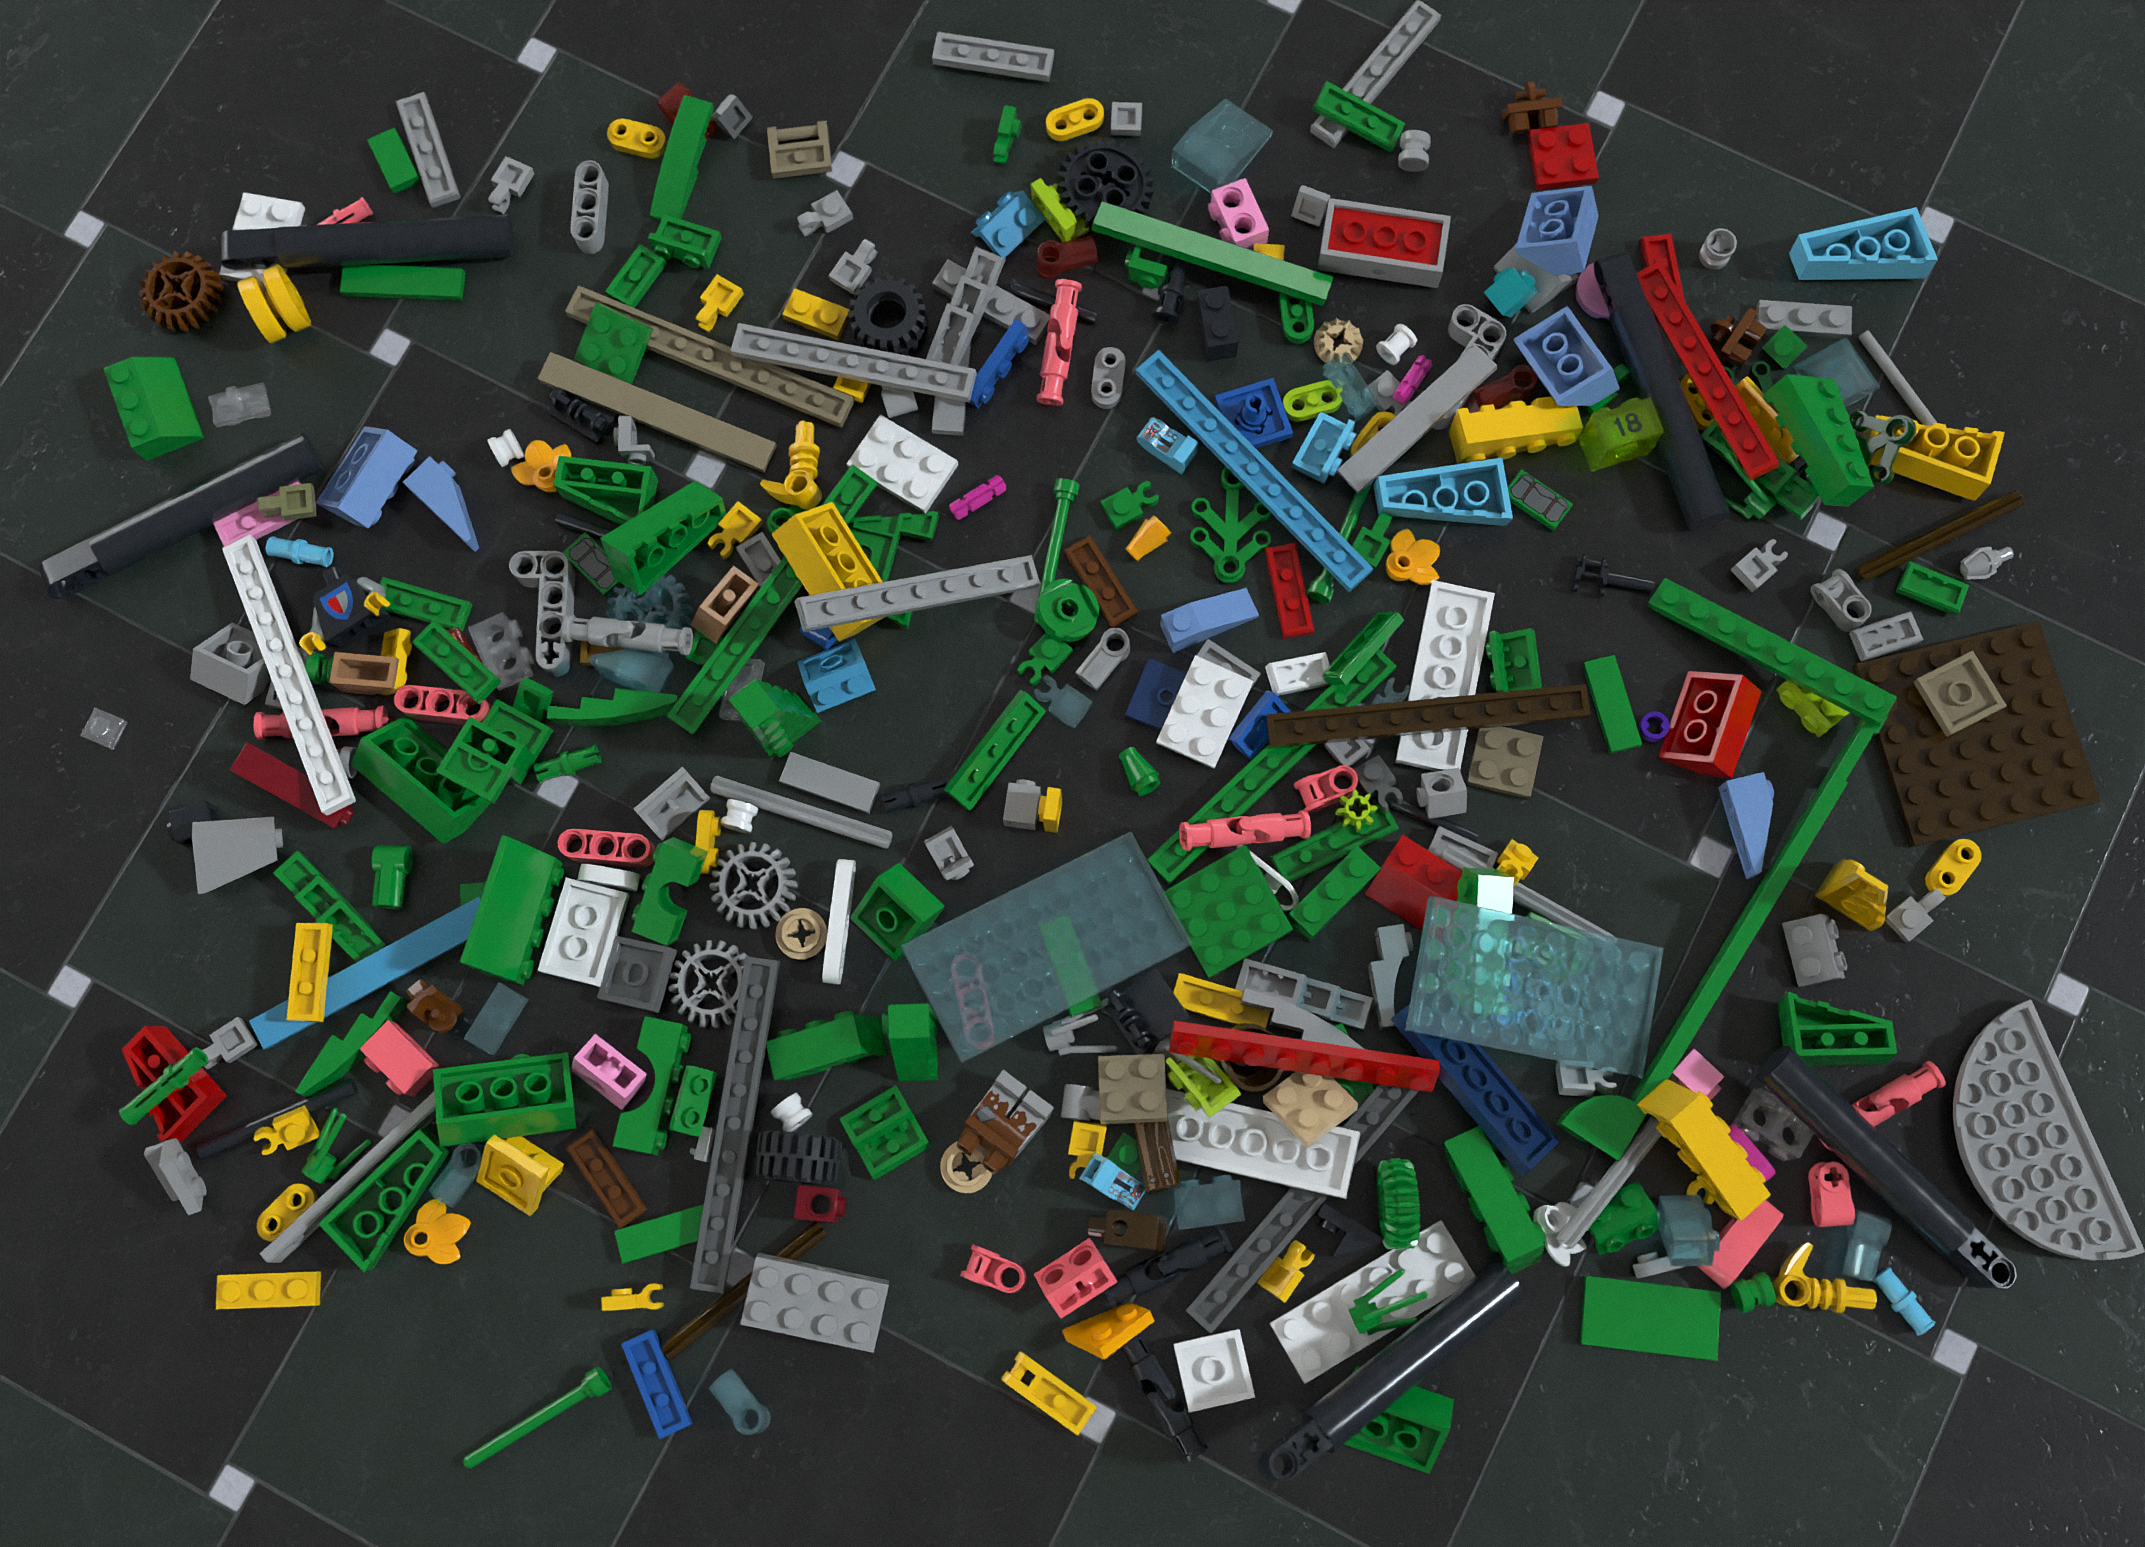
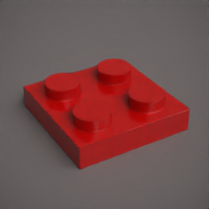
M1589 123L1529 130L1528 142L1537 190L1597 183L1599 176Z

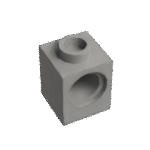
M1459 768L1421 774V787L1416 788V795L1419 807H1425L1428 819L1466 813L1467 789Z
M1019 779L1016 783H1008L1003 816L1004 826L1036 831L1041 787L1035 786V782Z

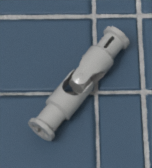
M572 614L566 615L562 624L564 642L580 640L588 641L590 645L622 647L662 653L664 650L678 651L681 655H689L693 644V632L689 627L682 628L681 630L666 628L664 624L621 621L601 617L582 619L576 618Z

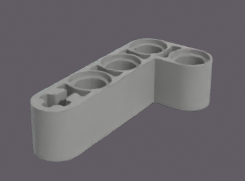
M1469 304L1460 305L1454 310L1448 326L1450 337L1466 347L1458 360L1476 344L1494 361L1506 337V329L1499 321ZM1465 320L1470 326L1463 327L1457 321ZM1484 336H1492L1496 339V342H1487ZM1471 393L1441 419L1433 429L1443 430L1453 422L1457 409L1463 407Z
M558 551L518 552L510 559V571L523 586L539 587L536 661L550 676H563L571 666L572 642H564L562 624L566 615H574L575 568L567 557ZM529 564L533 565L529 573L521 574L523 567ZM564 564V569L560 573L552 574L555 566ZM563 594L560 602L550 604L553 596ZM561 624L559 632L552 635L549 634L551 626Z

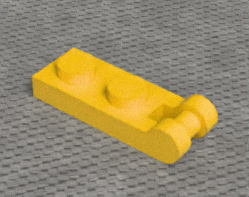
M1019 1351L1015 1357L1017 1362L1010 1372L1006 1371L1001 1380L1078 1436L1097 1406L1039 1365L1028 1355ZM1027 1370L1036 1375L1029 1386L1021 1381Z

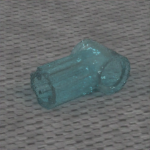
M480 1143L459 1145L452 1154V1160L428 1190L432 1196L441 1203L454 1207L478 1175L485 1145ZM471 1149L477 1154V1161L472 1167L466 1162V1155Z
M1855 1209L1854 1223L1847 1225V1237L1850 1241L1842 1274L1859 1280L1874 1282L1881 1248L1885 1247L1890 1236V1219Z
M730 1369L721 1375L709 1387L710 1391L732 1418L736 1430L741 1434H759L769 1426L770 1413L768 1409L758 1402L734 1369ZM750 1409L755 1410L759 1416L758 1424L753 1429L749 1428L745 1423V1415Z

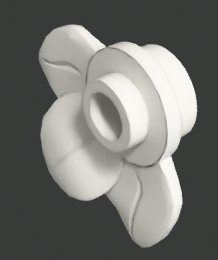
M1559 1202L1554 1206L1543 1205L1535 1210L1534 1223L1538 1222L1546 1236L1545 1246L1553 1260L1559 1265L1569 1266L1570 1254L1585 1250L1586 1245L1581 1238L1574 1248L1567 1250L1557 1242L1556 1236L1577 1209L1566 1202Z

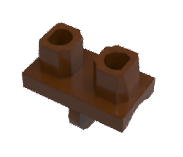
M1533 81L1526 82L1524 91L1515 92V101L1525 100V102L1507 104L1506 109L1502 110L1503 120L1508 119L1512 134L1524 133L1530 129L1528 116L1538 115L1539 129L1556 127L1558 124V110L1563 106L1562 97L1537 100L1538 98L1546 97V89H1536Z
M1751 307L1736 328L1733 326L1736 319L1731 315H1728L1725 320L1715 319L1710 325V329L1714 334L1712 338L1714 344L1719 345L1722 340L1727 341L1717 356L1722 365L1727 361L1741 368L1752 351L1738 343L1740 338L1742 337L1756 346L1767 330L1763 324L1754 319L1758 312Z
M423 979L418 980L406 991L412 999L406 1005L410 1012L438 1033H445L451 1030L456 1024L457 1015L463 1012L458 1003L433 984L429 986Z

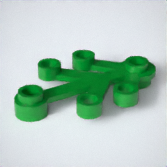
M1227 467L1221 473V484L1226 489L1225 522L1210 508V503L1205 498L1195 499L1191 508L1194 517L1204 519L1224 540V552L1209 539L1208 531L1202 527L1192 530L1190 542L1195 548H1202L1215 562L1214 573L1220 581L1235 583L1244 575V563L1258 551H1265V548L1270 547L1271 535L1265 530L1255 532L1252 541L1236 553L1237 541L1260 521L1265 522L1269 520L1272 513L1268 510L1266 515H1260L1257 509L1265 506L1259 501L1255 504L1254 510L1238 523L1239 490L1243 488L1244 484L1240 480L1236 484H1230L1227 479L1231 476H1236ZM1202 504L1206 507V511L1198 512L1195 507ZM1196 534H1203L1205 540L1198 542L1194 539V536ZM1260 536L1265 537L1267 543L1260 545L1256 542V539ZM1232 565L1235 571L1227 573L1224 571V566Z

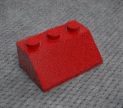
M1688 671L1670 722L1669 731L1665 736L1658 757L1661 760L1705 776L1732 779L1762 691L1744 675Z
M1402 835L1364 895L1447 947L1451 940L1453 928L1452 914L1457 905V884L1462 876V872Z

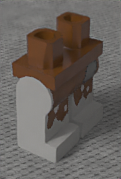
M1002 1070L990 1090L965 1121L962 1129L963 1132L957 1143V1148L969 1156L972 1155L979 1144L987 1149L989 1153L983 1159L981 1165L993 1175L997 1174L1005 1165L1010 1167L1015 1158L1049 1119L1054 1109L1053 1106L1030 1090L1014 1113L1008 1118L1009 1114L1024 1096L1027 1087L1004 1070Z

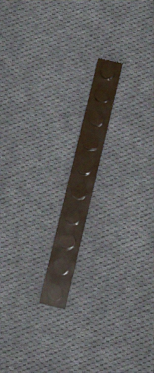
M1586 684L1267 714L1266 722L1269 747L1280 748L1589 718L1591 714Z

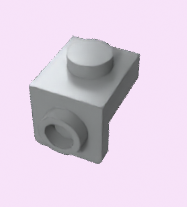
M619 416L618 427L614 428L615 446H618V452L624 462L644 465L646 461H654L655 454L650 445H637V426L632 417Z
M952 826L924 841L946 881L951 878L952 880L962 878L968 874L969 868L974 866Z

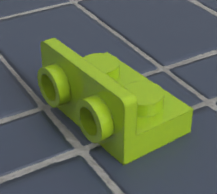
M1040 178L1031 184L1032 202L1063 244L1067 246L1088 233L1089 227L1087 229L1084 228V219L1076 221L1075 212L1072 213L1069 208H1066L1067 204L1059 203L1061 194L1056 192L1057 184L1047 187Z
M1788 680L1776 689L1780 694L1779 697L1783 704L1790 709H1794L1801 717L1803 726L1818 737L1822 736L1850 713Z

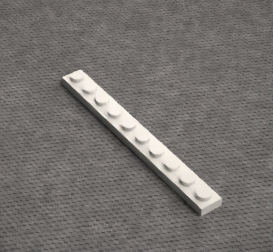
M248 535L223 547L222 550L321 812L328 816L356 802V799L257 541L253 536Z

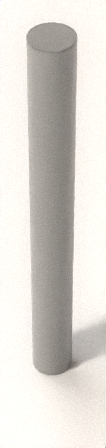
M1868 330L1858 337L1922 425L1932 426L1934 423H1937Z

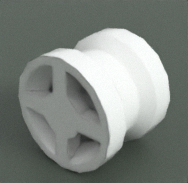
M511 429L504 431L503 436L499 438L492 437L488 439V443L502 467L508 465L509 460L513 458L520 459L524 457V453Z
M728 799L726 804L728 811L726 816L721 819L720 824L728 829L750 834L753 828L751 821L757 815L758 808L742 801Z
M798 1093L789 1096L771 1111L774 1118L780 1119L783 1123L782 1129L787 1132L794 1131L813 1115L808 1108L802 1106L801 1097Z

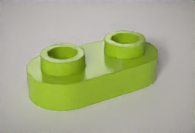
M1324 380L1290 390L1283 399V406L1288 419L1300 422L1318 417L1320 412L1330 414L1337 411L1342 404L1344 394L1338 383L1332 380ZM1329 396L1332 398V401L1326 403L1322 400V397ZM1294 404H1300L1303 407V409L1297 411L1294 410L1292 406Z

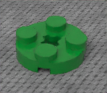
M1059 579L1048 584L1035 603L1036 616L1041 627L1049 634L1051 639L1057 642H1074L1083 639L1093 630L1099 615V604L1093 592L1083 584L1080 587L1075 583H1071L1073 580ZM1061 604H1065L1067 608L1072 607L1074 609L1071 617L1061 611Z

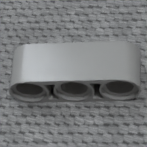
M591 160L580 163L575 172L570 227L571 234L579 249L586 254H594L603 247L609 190L608 181L601 166ZM597 177L595 181L587 182L589 179ZM589 205H595L590 210H584ZM593 232L591 236L582 238L584 234Z

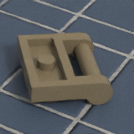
M826 120L818 121V125L777 129V127L767 128L773 179L833 172ZM819 137V140L779 145L781 141Z

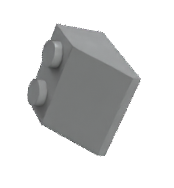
M233 622L193 648L190 680L241 704H247L262 693L271 679L254 632Z

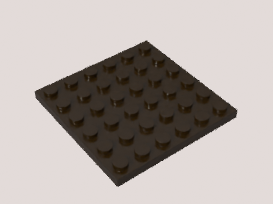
M2039 621L1860 662L1853 666L1857 677L1897 697L1896 702L1887 715L1888 718L1879 733L1875 735V739L1911 848L2100 802ZM1973 651L2007 706L1946 737L1913 682L1925 674Z

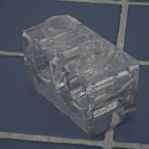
M502 612L468 627L483 665L502 681L496 687L499 691L522 681L526 677L534 676L530 665L534 664V660L527 646L522 648L518 638L523 635L515 619L510 621ZM504 631V636L500 641L492 642V638L497 632ZM516 658L514 667L504 670L506 661Z
M1763 1088L1751 1091L1732 1123L1739 1127L1752 1142L1757 1143L1759 1140L1770 1147L1768 1152L1782 1161L1799 1159L1814 1135L1777 1097ZM1756 1109L1761 1110L1766 1116V1122L1763 1126L1757 1125L1753 1119V1113ZM1785 1127L1790 1128L1795 1135L1792 1145L1787 1144L1783 1139L1782 1133Z

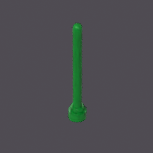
M1059 478L1055 480L1053 493L1056 495L1057 506L1038 598L1046 586L1055 579L1069 505L1078 496L1080 484L1070 479ZM1035 610L1034 621L1036 624L1040 625Z
M1373 482L1360 494L1355 492L1339 530V534L1347 542L1350 539ZM1325 567L1321 576L1311 581L1307 595L1314 601L1327 604L1330 603L1335 590L1333 588L1334 583L1332 582L1333 576Z
M599 1366L587 1372L585 1378L581 1380V1385L465 1456L463 1459L464 1466L466 1468L475 1467L587 1396L590 1398L595 1395L600 1397L610 1391L611 1384L605 1372Z

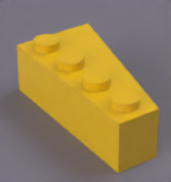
M1551 396L1537 398L1528 406L1520 400L1510 402L1498 410H1495L1494 404L1483 405L1480 407V411L1475 413H1469L1468 408L1457 409L1449 429V435L1457 464H1463L1495 457L1504 460L1515 456L1517 452L1528 450V453H1535L1553 444H1558V446L1570 445L1578 439L1583 429V424L1577 406H1558Z
M1876 415L1875 418L1887 421L1891 417ZM1913 420L1916 425L1915 437L1909 444L1900 447L1892 465L1894 473L1976 501L1991 484L2005 432L1993 431L1991 434L1978 432L1977 428L1965 427L1963 430L1946 428V424L1934 423L1932 426L1922 425ZM1905 427L1897 431V437L1903 434ZM1867 429L1863 432L1862 438L1871 439L1881 433ZM1885 447L1875 452L1871 465L1876 466L1880 463Z
M1665 1079L1637 1104L1644 1114L1649 1113L1657 1118L1660 1123L1655 1128L1664 1138L1667 1137L1676 1147L1681 1148L1677 1152L1681 1160L1694 1172H1701L1697 1179L1725 1213L1742 1221L1771 1195L1763 1184L1766 1179L1758 1169L1750 1166L1746 1160L1748 1157L1747 1152L1728 1135L1731 1131L1729 1126L1720 1117L1714 1115L1710 1109L1713 1107V1104L1701 1091L1694 1092Z

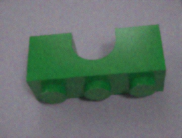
M674 837L657 845L652 857V861L655 862L653 871L646 876L643 882L642 891H645L642 902L636 905L632 914V920L635 921L632 932L665 946L678 939L688 910L675 905L671 901L669 886L671 882H677L687 887L697 882L708 851Z
M1356 846L1289 913L1288 919L1290 923L1310 942L1378 874L1381 868L1359 846Z

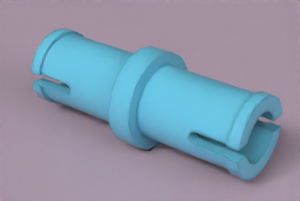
M272 536L266 544L268 556L291 559L296 564L307 562L328 567L333 560V550L331 547L311 545L302 539L291 541Z
M1891 1267L1884 1269L1872 1279L1892 1302L1891 1308L1895 1312L1899 1311L1914 1329L1917 1336L1925 1333L1935 1325V1321L1929 1317L1915 1300L1917 1295L1913 1290H1907L1893 1273Z

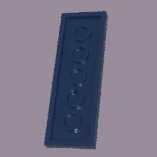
M1431 987L1390 1019L1399 1032L1405 1036L1419 1053L1421 1058L1440 1061L1438 1077L1444 1086L1451 1091L1465 1111L1471 1115L1485 1132L1486 1136L1492 1140L1521 1176L1529 1172L1560 1142L1558 1137Z

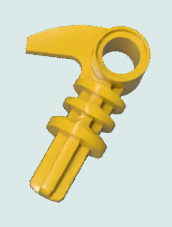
M804 420L800 421L796 426L795 443L789 447L791 468L784 484L762 480L760 485L775 499L787 504L798 505L801 509L808 510L819 504L822 492L813 481L818 475L816 468L818 466L817 459L820 456V449L814 444L813 423Z
M1808 1242L1800 1245L1788 1256L1780 1269L1778 1277L1772 1283L1776 1302L1783 1306H1802L1807 1303L1809 1308L1815 1309L1819 1304L1822 1310H1827L1831 1305L1833 1312L1843 1313L1845 1307L1872 1310L1877 1303L1876 1293L1873 1289L1848 1287L1844 1279L1836 1278L1831 1285L1828 1279H1822L1819 1283L1817 1278L1806 1277L1803 1273V1267L1813 1248V1245ZM1789 1281L1793 1282L1797 1288V1295L1793 1300H1790L1785 1294V1286Z

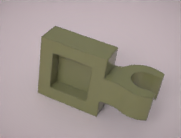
M311 483L279 487L280 496L258 498V510L263 511L264 517H274L280 513L284 520L316 517L315 491Z

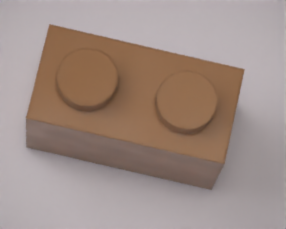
M733 566L699 606L691 626L717 643L748 606L759 584Z

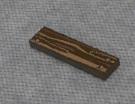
M1168 1114L1167 1122L1134 1123L1146 1193L1151 1195L1180 1187L1181 1183Z

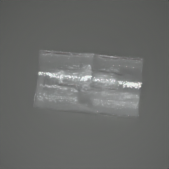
M263 383L238 389L235 386H230L226 388V392L208 396L213 411V423L216 427L240 424L244 420L256 417L260 419L271 414L266 386Z

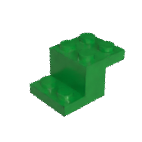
M496 699L482 723L472 717L468 718L436 772L494 804L509 779L521 785L553 730Z

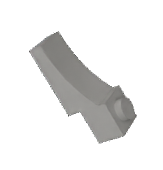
M1404 924L1380 927L1374 932L1379 961L1370 962L1367 968L1375 1000L1374 1005L1379 1030L1391 1029L1395 1026L1390 1019L1395 1016L1394 988L1396 976L1401 961H1405L1410 956L1409 951H1413L1411 933L1405 932Z

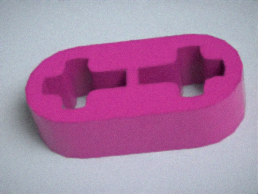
M1731 1125L1729 1127L1731 1131L1728 1135L1745 1149L1748 1154L1746 1160L1750 1166H1754L1761 1172L1766 1179L1765 1182H1767L1776 1174L1774 1168L1746 1134L1737 1126Z

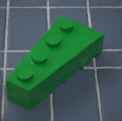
M429 1128L419 1129L330 1212L319 1225L364 1273L374 1269L450 1151L446 1146L440 1147L439 1139Z

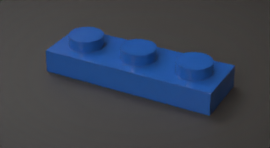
M1017 319L1013 321L977 374L971 399L968 402L977 409L982 402L986 404L990 400L995 390L993 386L997 380L1004 378L1012 366L1010 361L1017 352L1021 353L1027 346L1029 331L1024 323Z
M655 1329L622 1343V1348L659 1439L692 1425V1420L669 1363L661 1351L660 1341Z

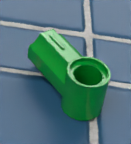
M376 845L374 847L372 869L375 873L372 906L384 909L403 908L406 874L410 873L413 860L410 846Z

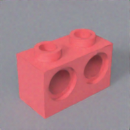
M1088 1238L1034 1274L1044 1295L1060 1319L1117 1283L1116 1278L1091 1238Z

